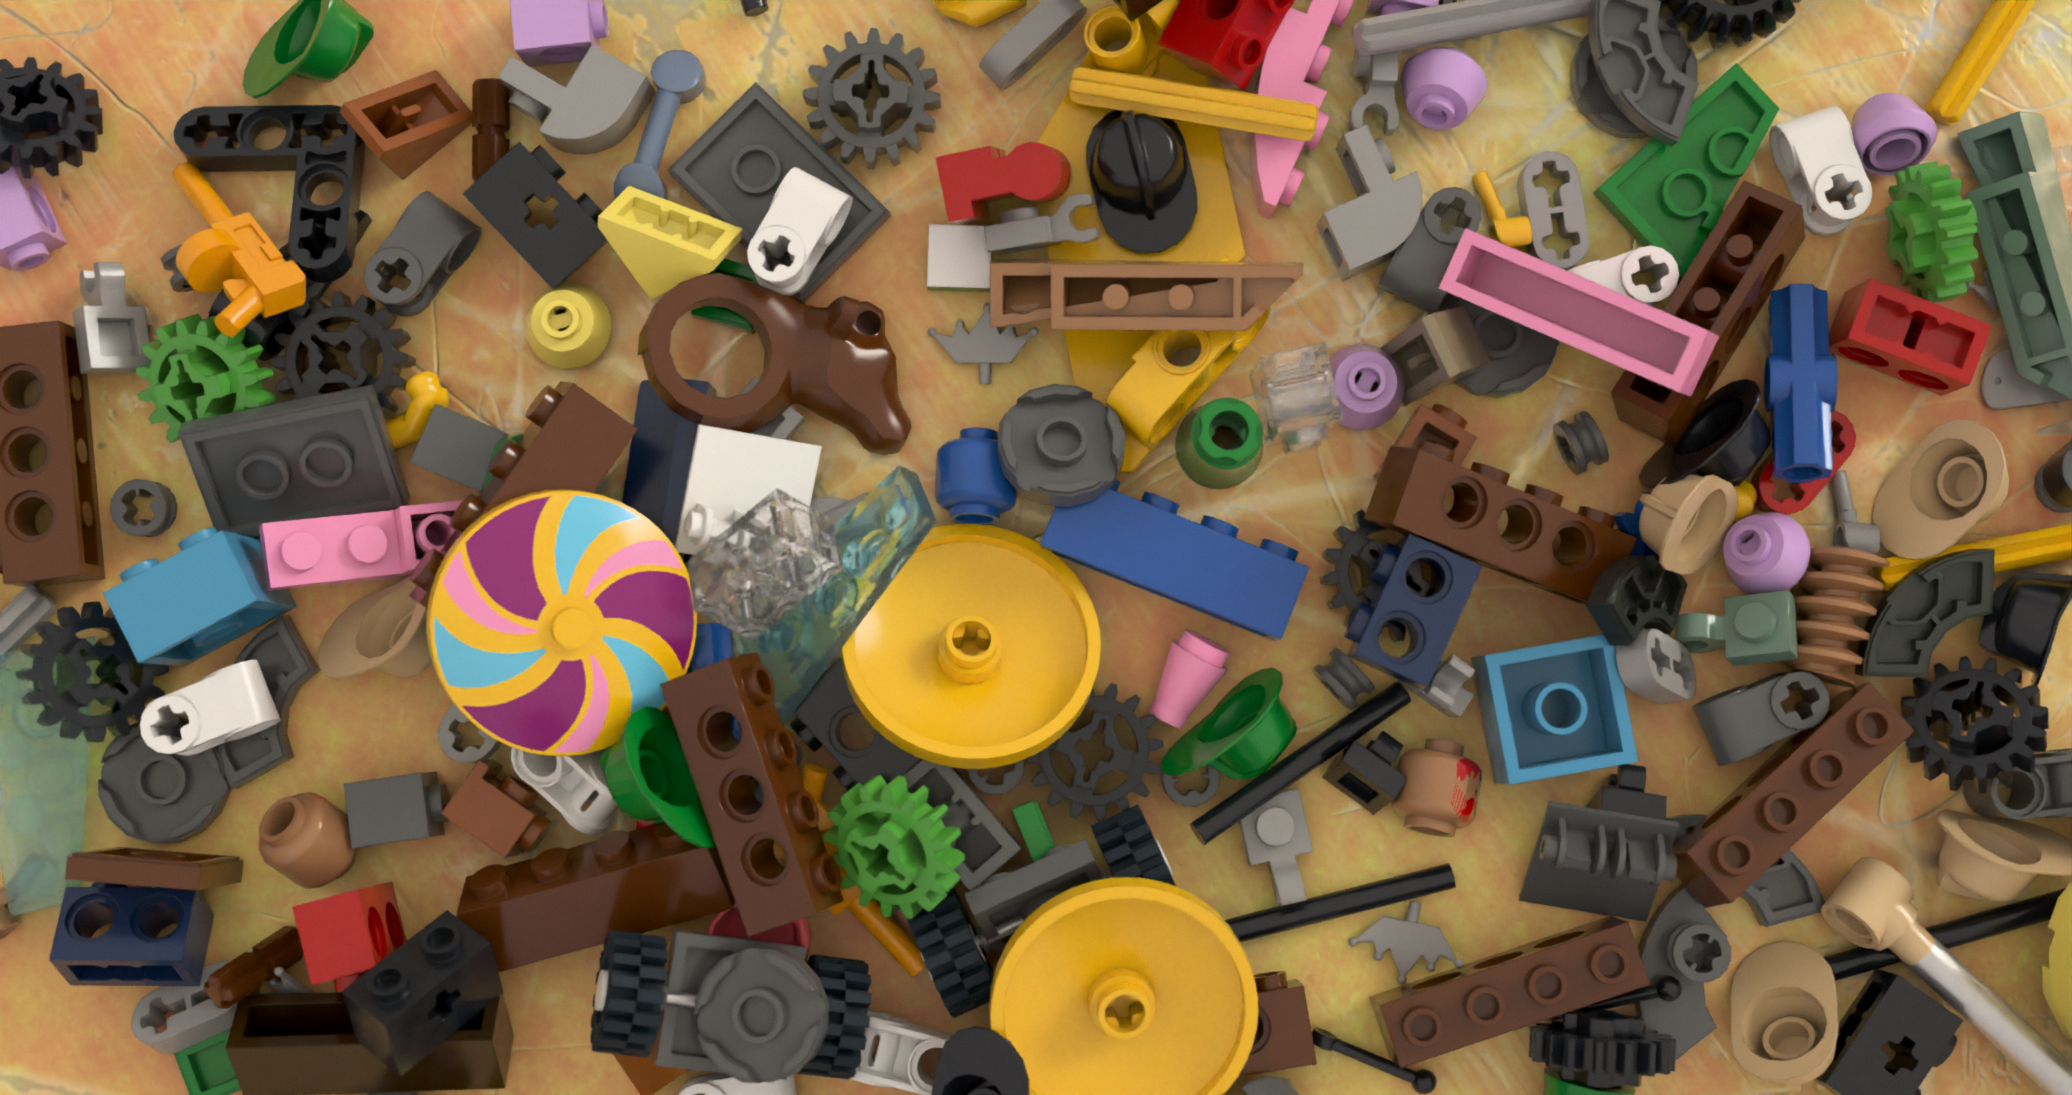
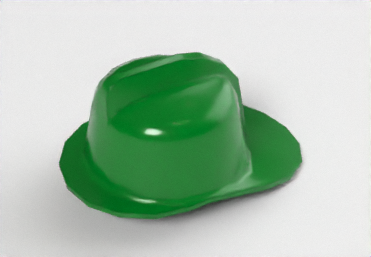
M298 0L265 33L252 52L244 72L243 87L245 93L254 98L267 95L290 75L320 82L333 81L356 63L373 37V25L344 0Z
M1273 667L1261 669L1247 676L1234 686L1210 714L1184 734L1168 750L1161 762L1160 769L1167 776L1182 775L1207 764L1231 779H1249L1263 774L1275 763L1293 740L1297 731L1295 721L1279 697L1283 685L1282 674Z
M644 706L632 712L624 725L623 738L606 749L599 757L600 766L605 773L607 787L614 802L623 813L632 819L656 823L666 822L683 840L699 848H716L673 720L661 710Z

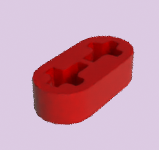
M1836 410L1831 412L1832 446L1835 449L1832 450L1834 461L1830 477L1817 479L1811 483H1791L1789 489L1795 494L1794 499L1786 497L1776 501L1773 498L1772 494L1776 489V485L1770 480L1771 476H1773L1772 452L1768 455L1751 479V484L1757 492L1755 505L1761 511L1789 515L1802 511L1814 500L1849 458L1855 447L1856 433L1853 424L1845 415Z

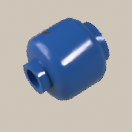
M978 427L962 429L960 431V438L944 443L937 451L936 503L941 508L950 512V520L954 522L981 525L995 524L1000 521V514L1008 512L1016 504L1017 490L1004 477L997 454L998 432L995 430Z

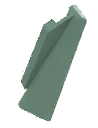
M2018 111L1957 133L1960 144L1981 185L1978 189L1966 192V195L1976 211L1978 237L2018 374L2037 385L2048 386L2072 399V232L2045 120L2041 114Z

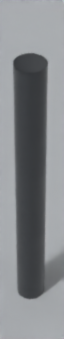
M1394 682L1190 823L1195 836L1203 845H1206L1346 748L1353 741H1356L1411 702V698L1406 689L1399 682Z
M1447 863L1312 897L1305 901L1226 919L1225 922L1233 930L1239 941L1244 942L1456 888L1452 868Z
M2066 888L1925 929L1945 948L1949 949L2051 919L2057 899ZM1857 947L1823 957L1831 966L1835 981L1903 962L1889 948L1876 951L1875 949Z

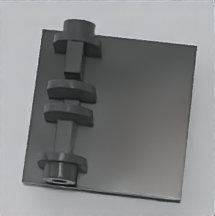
M1549 801L1519 894V901L1646 922L1658 886L1662 880L1672 882L1676 875L1677 857L1676 855H1670L1680 827L1679 822Z

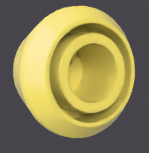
M567 283L561 284L554 290L548 288L534 300L527 313L525 331L530 347L541 360L556 368L576 369L592 363L604 352L611 337L612 320L607 305L597 293L585 286Z

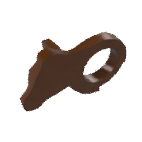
M721 273L705 274L680 282L652 307L639 334L638 355H642L650 386L671 411L697 424L694 437H696L698 424L752 433L776 419L792 404H801L819 416L846 428L855 435L864 449L875 454L888 455L898 453L904 446L910 433L911 420L905 412L898 395L896 356L885 335L883 310L869 301L859 302V300L843 296L834 300L828 307H814L744 279ZM703 306L725 307L744 316L758 332L764 348V370L756 386L747 393L731 398L707 396L690 387L677 372L670 354L671 331L680 317L690 310Z

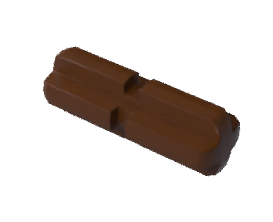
M496 78L477 79L472 85V127H476V131H478V134L472 136V179L474 182L510 150V139H506V135H504V132L510 130V103L508 102L510 92Z
M294 926L282 927L253 946L251 953L244 952L213 972L209 980L204 984L205 994L213 1000L216 1007L220 1009L230 1008L260 988L262 981H270L275 978L274 970L276 967H282L285 971L300 961L304 953L298 929Z

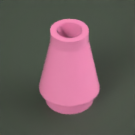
M1185 629L1179 641H1171L1156 696L1148 711L1160 720L1182 729L1188 717L1228 671L1224 664L1230 652L1210 639Z

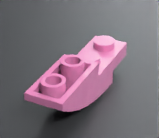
M1312 0L1306 14L1290 8L1265 52L1255 87V94L1313 103L1318 107L1317 129L1311 141L1304 142L1250 133L1252 185L1258 214L1265 218H1271L1278 202L1290 207L1305 173L1294 167L1303 146L1312 150L1316 149L1330 115L1319 111L1327 91L1304 81L1307 79L1317 84L1332 51V48L1321 44L1330 23L1342 28L1354 0Z
M463 500L399 506L397 509L390 511L262 523L259 526L267 591L329 584V587L411 576L425 554L432 548L440 552L455 530L449 526V522Z

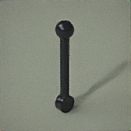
M1664 976L1657 981L1656 985L1639 988L1573 1011L1604 1010L1655 998L1672 1002L1680 997L1682 986L1675 977ZM1563 1014L1549 1018L1548 1021L1563 1019Z
M1313 1028V1043L1321 1049L1334 1050L1411 1083L1413 1089L1419 1094H1429L1436 1088V1076L1430 1070L1420 1069L1414 1071L1407 1067L1400 1068L1395 1062L1340 1040L1324 1029Z

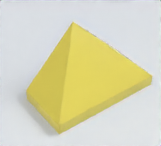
M628 186L598 216L597 226L650 300L671 291L680 282L712 272L742 239L743 228Z

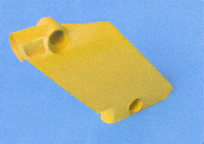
M1163 0L1132 22L1118 6L1110 5L1100 8L1093 13L1085 24L1084 38L1088 52L1080 66L1210 86L1208 76L1190 70L1157 44L1180 0ZM1119 39L1129 40L1128 44L1121 50L1114 52L1105 51L1106 47L1113 41ZM1069 87L1037 142L1055 148L1066 156L1071 165L1072 180L1068 190L1060 198L1051 202L1036 201L1039 217H1050L1056 214L1061 203L1071 195L1083 193L1094 196L1087 168L1086 145L1096 124L1106 114L1115 111L1075 104L1070 100ZM1173 120L1177 123L1185 140L1197 190V213L1191 230L1177 245L1159 253H1138L1122 247L1106 232L1098 214L1097 206L1093 205L1079 208L1074 214L1073 222L1080 231L1090 228L1099 229L1101 238L1086 244L1072 241L1046 247L1048 259L1243 262L1246 258L1219 127ZM1271 307L1246 331L1063 329L1074 386H1079L1092 392V398L1100 401L1104 406L1107 403L1118 414L1125 431V456L1119 474H1133L1254 340L1267 322ZM1194 347L1201 350L1199 357L1191 365L1180 367L1171 364L1174 354L1182 348Z

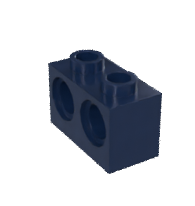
M1411 533L1401 537L1397 546L1387 542L1371 574V578L1380 582L1370 605L1359 602L1346 628L1344 637L1353 641L1347 656L1416 688L1428 687L1482 566ZM1414 561L1428 564L1435 572L1437 579L1436 587L1429 597L1417 596L1407 586L1406 571ZM1388 620L1398 621L1403 624L1410 635L1409 647L1400 657H1392L1386 654L1379 644L1378 635L1380 628Z
M94 882L91 887H66L49 961L70 986H200L214 913L198 890L128 887L124 884ZM112 923L111 927L104 934L92 938L100 927ZM178 923L169 935L156 938L162 929L171 924Z

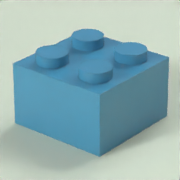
M215 527L200 530L186 537L178 544L181 552L160 563L157 558H152L127 568L119 575L122 583L103 592L138 663L185 667L297 607L288 589L267 591L261 541L259 539L223 530L217 532Z
M1603 634L1471 657L1472 667L1475 669L1474 677L1494 783L1511 785L1638 762L1624 685L1617 667L1616 646H1610Z

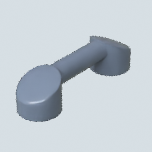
M685 50L667 51L658 56L652 64L651 75L658 89L633 163L625 165L618 172L614 181L615 198L628 186L668 200L666 185L657 174L671 127L679 104L695 100L702 93L706 83L705 71L698 58L692 53Z

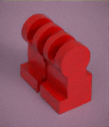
M1038 142L1021 144L1015 147L1008 156H1006L1005 150L987 146L935 157L948 222L970 223L989 219L988 202L1017 196L1039 202L1054 201L1068 190L1072 180V169L1066 156L1059 150Z

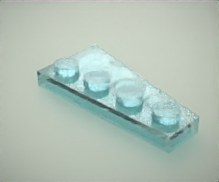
M902 466L895 468L731 621L733 640L738 655L757 652L761 664L768 669L775 685L774 702L783 726L937 522L917 473Z
M96 636L85 638L90 644L95 645ZM20 650L0 654V866L11 916L62 905L66 887H81V881L65 880L67 856H71L74 852L83 851L89 742L86 741L84 729L76 739L61 738V720L52 726H41L36 721L40 713L45 709L42 704H23L21 698L34 690L32 681L16 678V671L32 668L34 659L26 656ZM94 660L87 661L86 663L92 671L90 677L86 680L87 683H93ZM55 661L53 664L54 685L57 684V663ZM92 701L86 707H80L77 712L91 716Z

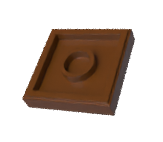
M114 847L74 852L71 856H67L65 880L203 890L240 883L243 860H239L240 857Z

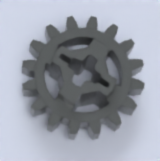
M870 28L867 43L860 44L851 31L845 33V50L839 53L834 47L827 44L823 47V52L828 62L826 68L810 65L808 69L810 78L819 86L803 90V98L807 105L819 108L806 116L811 129L826 127V130L819 139L821 145L826 150L834 148L837 144L842 145L840 156L843 163L849 165L857 153L864 154L867 168L874 170L878 155L887 154L890 162L897 166L900 164L899 149L904 145L916 153L922 150L921 142L917 135L919 130L929 133L935 132L936 121L926 111L941 108V97L939 93L925 91L938 82L935 68L919 71L925 60L924 51L918 47L911 50L908 54L903 53L904 39L903 35L896 33L887 45L881 43L877 28ZM860 63V67L847 79H839L845 71ZM886 63L901 70L912 85H908L907 81H896L886 71ZM875 77L882 98L878 99L876 109H873V120L870 122L863 100L868 98L869 90L872 89V79ZM833 113H838L839 117H850L858 125L859 136L843 128L835 119ZM898 118L907 119L897 130L884 136L885 130Z

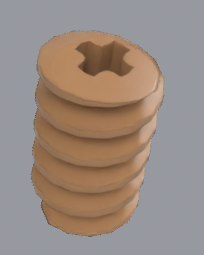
M1828 546L1810 548L1809 565L1818 571L1805 572L1797 583L1800 588L1812 595L1795 597L1796 614L1805 619L1796 621L1797 643L1799 644L1797 645L1798 659L1782 662L1792 668L1794 672L1811 673L1823 682L1854 688L1856 683L1840 673L1841 666L1862 665L1863 658L1848 649L1847 644L1848 641L1869 640L1870 633L1854 624V619L1861 616H1875L1877 612L1875 607L1861 599L1862 592L1883 591L1884 588L1883 583L1867 573L1869 568L1888 567L1890 562L1878 555L1847 547Z

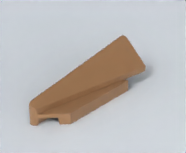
M998 259L990 262V327H1003L1051 319V329L1246 331L1303 275V263Z

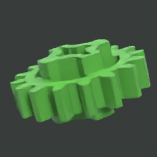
M1934 161L1907 166L1904 171L1896 172L1897 185L1889 186L1888 189L1892 200L1885 212L1889 219V232L1885 242L1888 257L1894 265L1901 264L1903 269L1901 283L1903 286L1911 285L1912 295L1933 303L1956 299V296L1967 293L1966 282H1971L1975 279L1970 263L1978 259V251L1973 246L1978 224L1976 211L1970 199L1962 200L1960 196L1962 181L1960 178L1951 179L1949 165L1939 166L1938 162Z
M195 314L159 327L155 330L158 340L143 345L141 350L152 361L151 363L136 367V374L143 379L149 380V388L138 393V397L142 401L154 402L156 410L149 417L151 424L165 421L170 426L167 431V441L173 443L180 440L178 431L182 422L262 407L275 402L276 395L263 389L262 386L263 380L274 375L273 369L258 367L255 359L261 355L264 349L260 344L248 348L245 347L242 343L245 337V328L236 336L229 337L216 327L214 319L217 315L202 320L199 314Z
M875 775L864 785L859 782L841 796V802L830 810L827 815L835 825L824 833V840L831 845L837 846L838 851L832 857L835 859L838 867H844L847 873L841 881L843 889L856 885L862 890L859 901L860 905L866 907L872 900L876 899L880 901V908L884 917L889 918L901 908L905 917L911 919L923 908L928 912L931 911L947 896V892L959 882L961 877L954 869L965 860V854L951 847V843L961 835L960 828L945 827L941 820L949 808L945 804L937 805L934 808L928 805L926 801L929 789L924 785L913 794L908 792L906 779L900 775L888 785L881 775Z

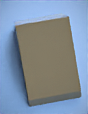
M1465 306L1424 316L1380 348L1394 358L1402 371L1405 384L1403 397L1405 406L1492 363Z

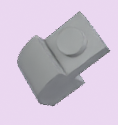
M591 45L566 87L510 56L498 76L499 80L512 94L508 102L517 110L538 122H542L547 114L548 117L539 132L551 146L573 154L598 153L620 143L637 125L656 93L647 76L594 45Z
M1367 124L1343 134L1336 147L1338 156L1356 192L1357 198L1323 212L1316 225L1341 281L1370 270L1391 258L1415 228L1422 206V188L1417 171L1393 181L1390 174L1395 172V164L1391 152L1382 138L1373 139Z

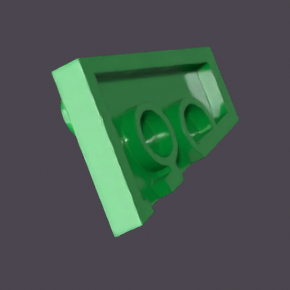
M1736 63L1692 102L1678 143L1669 146L1653 138L1598 187L1593 194L1642 247L1651 245L1660 247L1673 256L1678 264L1679 279L1677 284H1679L1697 256L1708 234L1715 227L1723 212L1722 209L1737 181L1746 171L1780 108Z

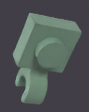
M1789 590L1724 597V616L1706 613L1678 615L1676 620V640L1686 642V648L1689 653H1706L1725 649L1726 659L1733 666L1798 659L1796 599Z

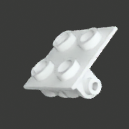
M698 424L674 546L677 552L797 571L801 556L810 557L815 548V532L806 530V524L822 446Z

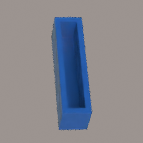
M1116 479L1112 487L1093 501L1072 507L1055 506L1041 541V548L1052 551L1059 557L1276 642L1282 639L1309 570L1308 566L1295 562L1298 551L1269 539H1263L1260 547L1236 538L1239 528L1211 516L1203 515L1200 524L1176 515L1180 505L1153 493L1144 492L1141 501L1117 492L1120 482Z

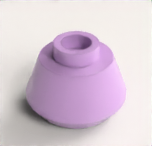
M1433 47L1413 55L1405 63L1401 74V83L1409 114L1417 122L1433 130L1450 129L1460 125L1483 101L1487 91L1485 73L1477 62L1465 52L1451 47Z
M1882 93L1875 95L1861 105L1852 118L1851 130L1854 145L1863 168L1866 172L1875 175H1894L1896 172L1904 171L1907 166L1919 164L1927 156L1937 137V127L1932 117L1912 99L1902 94Z
M1355 344L1338 350L1327 360L1319 376L1318 393L1324 410L1334 421L1350 429L1368 430L1381 426L1395 415L1404 397L1405 384L1399 365L1387 352L1372 345ZM1359 373L1361 376L1358 382L1355 383V376ZM1376 382L1377 388L1374 392H1371L1370 389L1373 383Z
M1764 512L1742 518L1729 529L1724 539L1723 555L1727 574L1734 585L1747 594L1791 589L1804 575L1810 560V542L1805 530L1796 520L1778 512Z

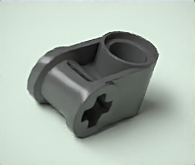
M1458 187L1443 188L1434 193L1421 211L1415 228L1404 243L1398 247L1377 286L1428 314L1435 313L1447 293L1439 289V286L1465 228L1477 232L1479 228L1481 207L1476 198L1467 190ZM1450 207L1459 212L1456 223L1461 227L1456 226L1447 234L1439 229L1442 219L1437 214L1443 215Z
M430 191L422 192L407 206L394 230L374 256L369 259L364 273V281L368 291L386 309L398 316L411 317L423 312L453 272L461 267L472 254L480 240L481 228ZM396 274L411 281L409 287L404 291L389 284Z
M1801 671L1792 673L1782 672L1772 674L1749 685L1735 687L1693 705V709L1718 765L1724 766L1770 748L1775 742L1814 727L1827 714L1830 699L1828 690L1823 682L1813 674ZM1789 690H1799L1802 694L1803 700L1794 705L1795 711H1784L1782 709L1781 701L1789 697Z
M2072 748L2034 752L2035 769L2031 773L2014 767L2012 795L2005 805L2000 801L1997 793L1999 783L1997 777L1988 779L1986 793H1978L1974 780H1964L1963 794L1967 804L1975 813L1983 817L2021 820L2039 817H2071Z

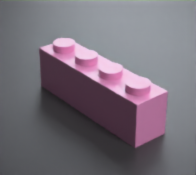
M1467 228L1463 232L1439 286V289L1688 396L1692 395L1719 338L1718 335L1709 330Z

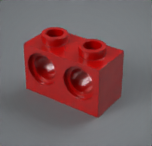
M1870 278L1844 293L1829 333V352L1942 396L1970 385L1992 325Z
M392 881L292 907L311 985L333 980L336 992L343 991L407 941Z

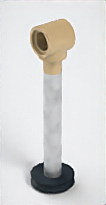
M1861 857L1858 859L1821 907V914L1829 926L1844 939L1857 946L1875 949L1876 951L1889 948L2048 1095H2072V1063L1915 920L1918 915V909L1911 903L1914 899V891L1910 883L1898 871L1880 860L1871 857Z

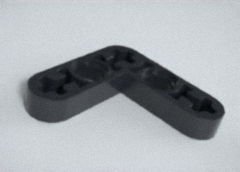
M205 106L194 108L185 113L176 123L174 140L186 160L198 170L206 172L296 171L288 241L290 255L306 277L314 282L327 283L336 281L349 271L355 257L365 142L340 114L341 106ZM279 127L286 130L283 142L274 149L260 150L254 147L257 135L266 128ZM305 129L308 136H301L300 130ZM341 129L343 135L336 136L332 146H325L322 140L330 139L332 130ZM215 131L218 137L209 138L207 147L199 148L196 142L205 141L207 133ZM232 141H238L240 147L236 149ZM324 182H339L344 186L342 195L332 204L322 206L311 202L313 191ZM317 224L325 225L326 236L333 248L325 249L322 259L314 260L310 252L320 249L322 232Z

